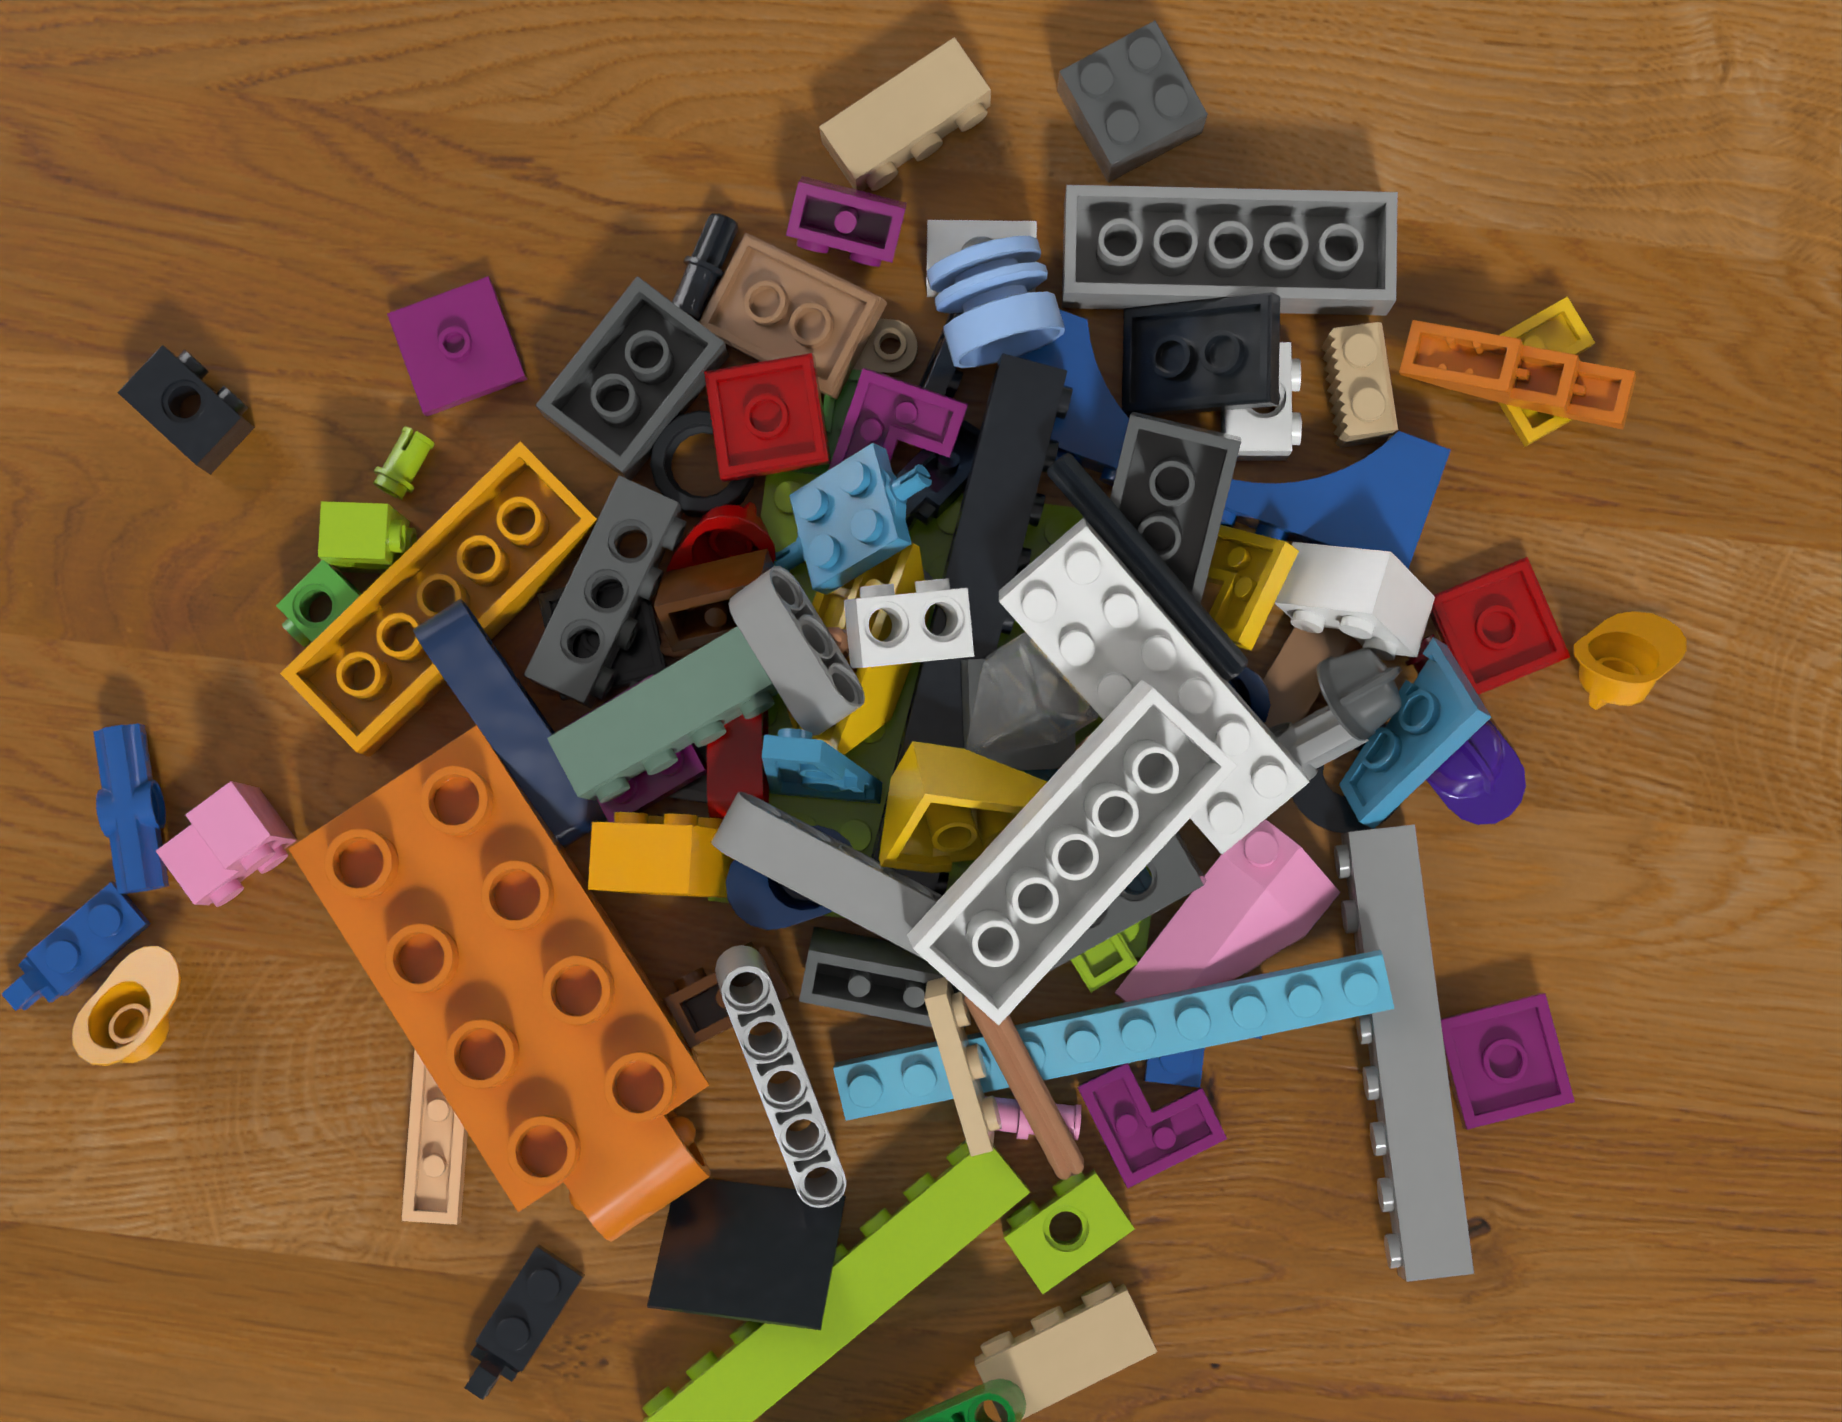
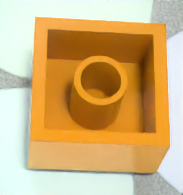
M614 812V822H592L588 890L727 898L725 881L730 864L734 859L719 851L711 843L723 819L698 817V815L689 814L648 816L645 813Z

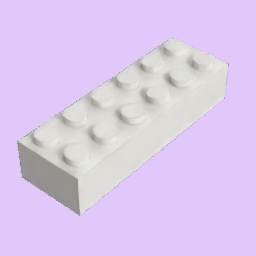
M1085 518L1081 519L999 590V602L1103 720L1143 680L1157 690L1238 766L1190 818L1222 855L1309 783L1303 767L1228 681L1219 675Z
M1141 680L907 934L912 948L996 1024L1000 1025L1238 766L1157 690Z

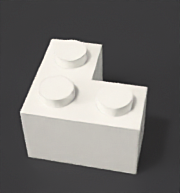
M1299 542L1292 543V546L1299 550L1277 596L1275 604L1291 618L1293 626L1311 633H1321L1324 628L1340 629L1343 633L1355 638L1363 648H1369L1375 652L1381 660H1394L1395 655L1418 656L1435 596L1392 552Z

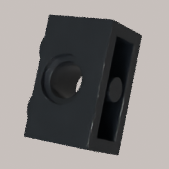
M162 345L117 393L196 466L211 475L255 428L242 416L248 407L227 387L223 386L218 392L211 388L203 380L209 371L185 349L179 356H176ZM191 395H200L201 405L198 412L189 418H182L180 408L183 401Z

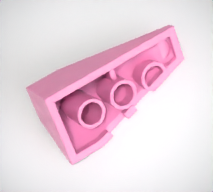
M1265 819L1223 855H1220L1205 875L1207 880L1205 885L1190 894L1138 964L1116 990L1115 995L1124 1002L1235 980L1244 973L1247 974L1258 967L1263 961L1285 947L1291 946L1304 938L1338 897L1340 891L1300 845Z

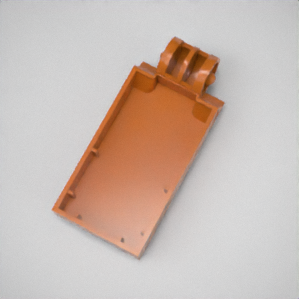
M477 725L288 848L517 1212H520L564 1183L569 1190L571 1205L576 1210L583 1212L596 1230L606 1240L612 1242L711 1176L707 1162L694 1140L696 1129L693 1122L689 1118L678 1116L674 1110L710 1086L697 1061L696 1051L694 1048H689L674 1017L592 890H588L587 882L565 848L553 835Z

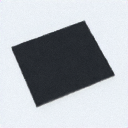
M707 1178L670 1203L647 1307L821 1330L846 1196L843 1195L838 1202L829 1207L816 1208L804 1203L797 1194L796 1189Z

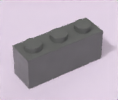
M814 926L799 1002L932 1027L924 1001L927 981L944 976L925 959L891 941ZM952 984L954 993L961 992Z

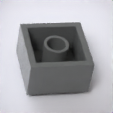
M1156 21L1059 71L1057 92L1108 183L1203 132L1208 114Z

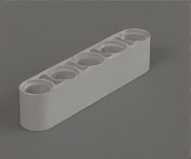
M744 792L737 793L711 841L714 847L732 859L921 957L912 948L907 934L943 895L891 868L881 867L880 862L757 797Z
M744 945L731 947L722 953L715 967L717 982L726 1010L797 1194L810 1207H829L839 1201L846 1188L845 1174L765 960L760 952L752 947ZM752 972L757 975L755 980L747 986L737 987L730 984L732 979L740 973ZM767 1021L775 1024L772 1031L766 1035L757 1036L750 1033V1030L760 1022ZM790 1071L794 1073L784 1083L774 1084L769 1082V1079L777 1072ZM806 1119L812 1121L807 1128L801 1131L788 1130V1127L797 1120ZM815 1168H829L827 1173L819 1178L806 1177Z

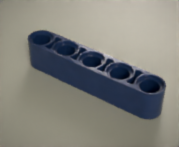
M461 598L413 629L426 654L564 848L592 831V822L607 821L597 800L593 801L577 796L547 739L555 734V731L477 618Z

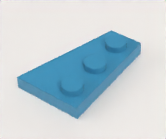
M1434 637L1423 652V655L1429 659L1414 683L1405 680L1399 690L1401 708L1391 717L1385 728H1378L1376 733L1368 738L1369 741L1365 743L1339 784L1359 822L1372 829L1378 826L1491 718L1490 713L1448 646Z
M785 728L778 731V736L764 735L762 761L770 794L881 804L883 782L823 740L812 739L813 734L811 732Z

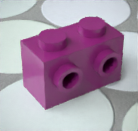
M802 176L798 181L786 236L797 238L796 245L810 251L828 253L829 247L850 252L849 259L852 261L880 267L882 260L893 262L907 203Z

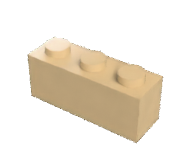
M954 37L819 126L821 141L853 189L863 191L870 187L872 191H875L891 182L898 174L896 168L914 157L916 161H921L936 152L943 144L941 139L958 127L963 132L981 122L988 114L986 109L991 104V89Z
M1111 1281L1100 1284L1081 1295L1084 1304L1066 1313H1063L1060 1306L1052 1308L1030 1321L1033 1329L1013 1338L1010 1331H1007L984 1342L980 1346L983 1354L975 1357V1366L983 1383L995 1379H1005L1016 1384L1023 1392L1026 1400L1025 1415L1022 1418L1024 1419L1157 1353L1154 1343L1124 1284L1116 1288L1113 1287ZM992 1400L1002 1422L1008 1421L1007 1411L1003 1405Z

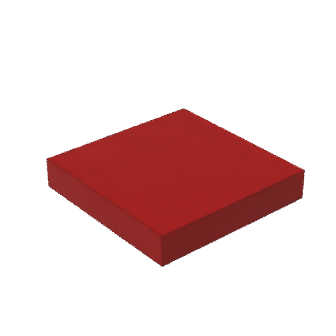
M813 353L704 372L719 474L723 482L831 464L817 368Z
M1528 557L1434 594L1435 599L1430 616L1439 638L1448 646L1478 695L1571 657Z

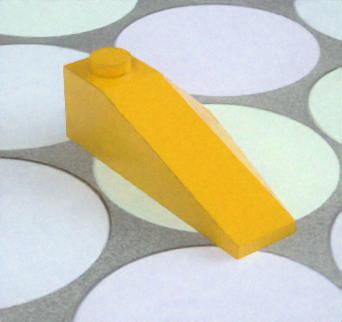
M912 741L890 779L879 853L881 867L938 873L951 871L952 862L976 860L1048 781L963 748Z

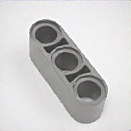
M773 566L730 598L729 609L735 623L792 716L804 730L811 732L813 735H820L864 704L865 695L858 678L802 587L790 572L780 566Z

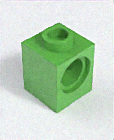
M321 560L276 607L287 617L281 624L283 628L297 642L306 647L362 593L338 569ZM328 595L332 601L330 615L321 622H313L309 612L312 602L320 596Z

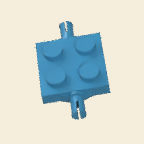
M874 443L866 446L789 495L798 529V537L794 543L776 552L775 560L777 561H774L775 566H780L790 572L791 569L806 561L812 589L828 595L908 547L912 543L905 520L907 498L932 484V480L928 479L931 477L924 466L918 464L914 469L897 479L892 472L887 450Z

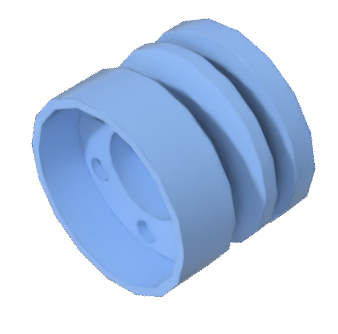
M1012 236L981 242L951 254L927 270V280L930 289L941 292L935 297L937 311L943 313L964 312L947 323L943 331L954 366L969 368L997 363L1002 353L1018 357L1037 350L1064 334L1065 327L1055 294L1047 291L1028 292L1046 280L1048 275L1046 265L1036 262L1041 257V249L1037 238L1032 236Z

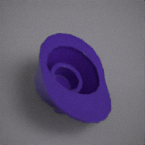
M1490 720L1426 779L1453 813L1460 819L1477 825L1495 824L1509 817L1521 803L1526 788L1523 765L1516 752Z

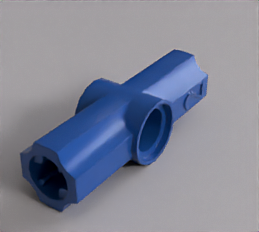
M140 723L117 725L93 731L102 789L98 790L96 795V810L101 830L110 839L118 894H128L168 887L169 881L166 865L156 853V850L163 846L161 829L165 827L166 809L161 788L158 782L153 780L145 725Z

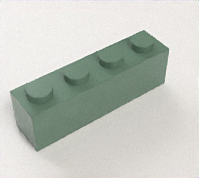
M737 626L547 739L577 796L593 801L599 799L600 803H606L627 792L630 789L627 781L647 771L648 775H654L675 764L678 761L675 753L695 743L696 747H702L717 740L726 733L724 725L743 714L745 719H750L765 712L775 704L772 697L777 695L778 691Z

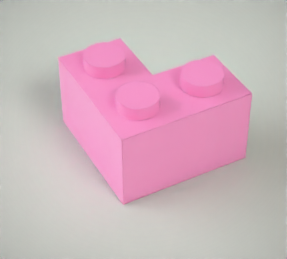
M230 781L188 812L186 817L191 822V825L157 849L156 853L193 904L210 905L214 903L216 907H219L243 891L244 887L240 882L258 869L261 874H264L283 862L289 855L285 848L297 839L260 788Z

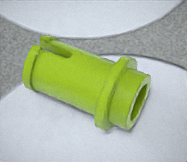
M406 426L401 430L402 433L383 467L377 466L374 473L377 477L373 482L377 488L400 500L403 499L406 492L412 493L415 489L411 483L430 449L435 445L425 435L418 431L413 434V429Z

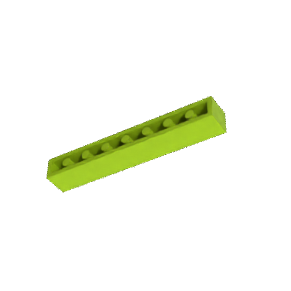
M965 1140L946 1156L951 1166L934 1179L929 1172L925 1173L903 1192L908 1201L891 1215L884 1207L859 1228L865 1235L863 1239L849 1250L842 1243L837 1246L821 1330L745 1321L729 1335L735 1344L717 1358L712 1350L709 1351L686 1371L691 1380L675 1394L667 1386L642 1407L647 1414V1417L642 1422H753L1030 1193L1029 1187L994 1144L993 1151L971 1156Z

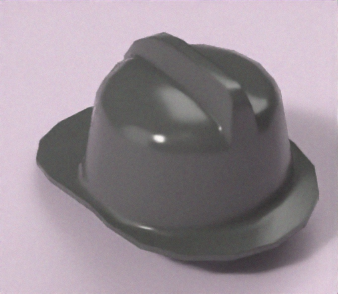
M1362 648L1337 657L1330 656L1319 662L1317 678L1322 694L1341 726L1358 741H1365L1374 735L1376 730L1396 714L1402 706L1401 697L1394 681L1402 671L1401 667L1387 668L1376 653L1369 648Z

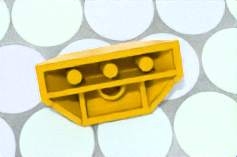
M912 543L828 595L816 591L812 605L826 627L847 629L844 600L861 598L860 587L894 584L895 595L916 593L915 582L925 581L920 546ZM929 608L925 614V625L930 616ZM881 609L876 610L869 620V630L873 637L879 641H884L892 630V622L889 615ZM848 656V657L845 658V659L847 660L848 664L850 665V658H849V656ZM912 663L852 668L863 688L865 695L864 704L822 734L813 735L812 739L823 740L843 755L848 753L891 720ZM787 707V711L793 726L791 728L804 730L794 719V717L792 716L791 712Z

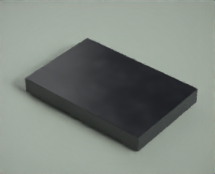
M1269 292L1124 308L1122 410L1127 417L1130 418L1132 411L1150 416H1166L1279 406L1280 296Z

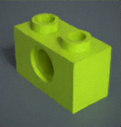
M321 501L318 557L341 572L383 574L417 541L416 529L409 528L410 521L389 504Z
M1094 1169L1085 1175L1080 1172L1078 1175L1071 1176L1068 1179L1059 1180L1052 1186L1057 1194L1040 1207L1032 1200L1006 1219L1011 1227L1003 1232L1004 1239L1042 1294L1135 1230ZM1064 1211L1076 1214L1081 1220V1228L1078 1235L1068 1241L1058 1240L1049 1232L1052 1218Z

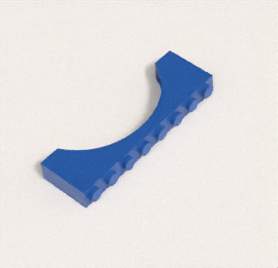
M1060 310L1065 327L1064 334L1055 341L1018 357L1068 370L1064 385L1073 387L1071 401L1065 419L1055 418L1050 438L1059 441L1055 461L1063 454H1072L1082 467L1102 473L1100 480L1113 487L1129 418L1115 401L1098 368L1090 341L1088 320ZM1398 431L1383 446L1366 458L1345 469L1322 477L1300 482L1277 484L1252 483L1232 479L1220 525L1233 528L1235 522L1255 528V534L1286 542L1288 540L1299 543L1390 551L1409 569L1451 449Z

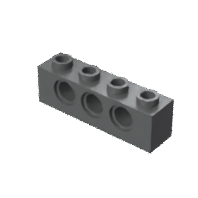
M618 476L524 673L526 678L588 708H592L596 698L603 701L607 697L617 674V671L611 668L620 648L627 651L638 632L640 621L634 617L643 598L651 601L662 581L664 571L658 569L667 549L671 551L676 550L684 535L687 521L681 519L684 511L679 502ZM631 533L645 535L647 537V547L640 556L636 558L621 556L620 544L627 535ZM609 582L622 584L624 594L619 604L612 608L598 606L596 596L601 586ZM586 631L598 633L600 646L597 652L589 658L576 657L573 652V643L577 636Z
M1179 831L1146 865L1152 874L1151 885L1141 891H1135L1126 887L1048 972L1205 885L1207 880Z

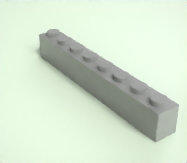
M1415 824L1347 832L1341 834L1342 845L1334 846L1337 876L1339 879H1347L1349 900L1341 902L1344 930L1346 934L1354 933L1356 955L1376 950L1382 951L1395 1008L1355 1017L1359 1043L1368 1044L1371 1066L1363 1067V1084L1367 1100H1375L1378 1122L1370 1123V1138L1374 1155L1383 1156L1385 1178L1377 1179V1192L1381 1211L1390 1212L1392 1234L1384 1235L1388 1267L1390 1269L1397 1268L1398 1276L1406 1282L1474 1274Z

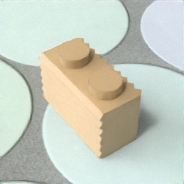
M1375 322L1333 328L1321 349L1326 352L1322 359L1327 362L1324 370L1329 373L1326 381L1331 384L1327 390L1332 394L1329 402L1334 405L1330 412L1336 416L1332 421L1337 426L1333 433L1339 437L1335 444L1340 448L1386 442L1398 431L1382 323Z

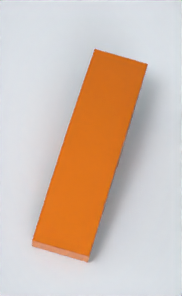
M1412 320L1399 371L1402 376L1515 407L1622 430L1624 429L1636 381L1635 371L1581 362L1579 356L1575 354L1524 346L1522 340L1518 338Z

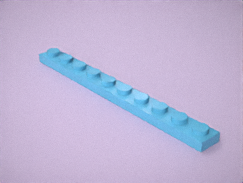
M1381 950L1014 1026L1042 1079L1048 1080L1395 1008L1383 953ZM981 1032L967 1035L969 1045L978 1044L983 1055L986 1068V1077L980 1078L983 1093L1009 1088ZM937 1041L835 1062L833 1067L846 1121L954 1099Z

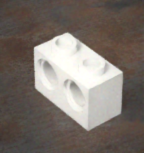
M949 578L916 581V593L895 595L894 584L860 587L861 598L844 600L850 667L865 668L974 657L968 588L950 589ZM933 604L940 606L947 618L946 627L938 636L932 634L925 625L926 611ZM878 609L885 611L892 622L891 633L884 641L874 638L869 630L870 617Z

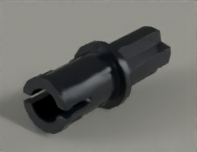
M720 213L709 215L692 256H685L683 262L687 265V268L672 300V303L697 322L702 317L717 279L721 280L724 274L721 268L738 231V223Z

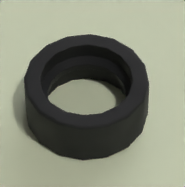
M701 410L679 415L671 421L654 442L650 461L654 482L661 494L679 502L685 515L702 518L704 514L717 506L726 504L740 505L753 487L755 478L730 481L728 486L717 494L705 497L692 495L678 485L674 479L671 466L673 454L679 444L693 435L701 433L714 435L710 412Z

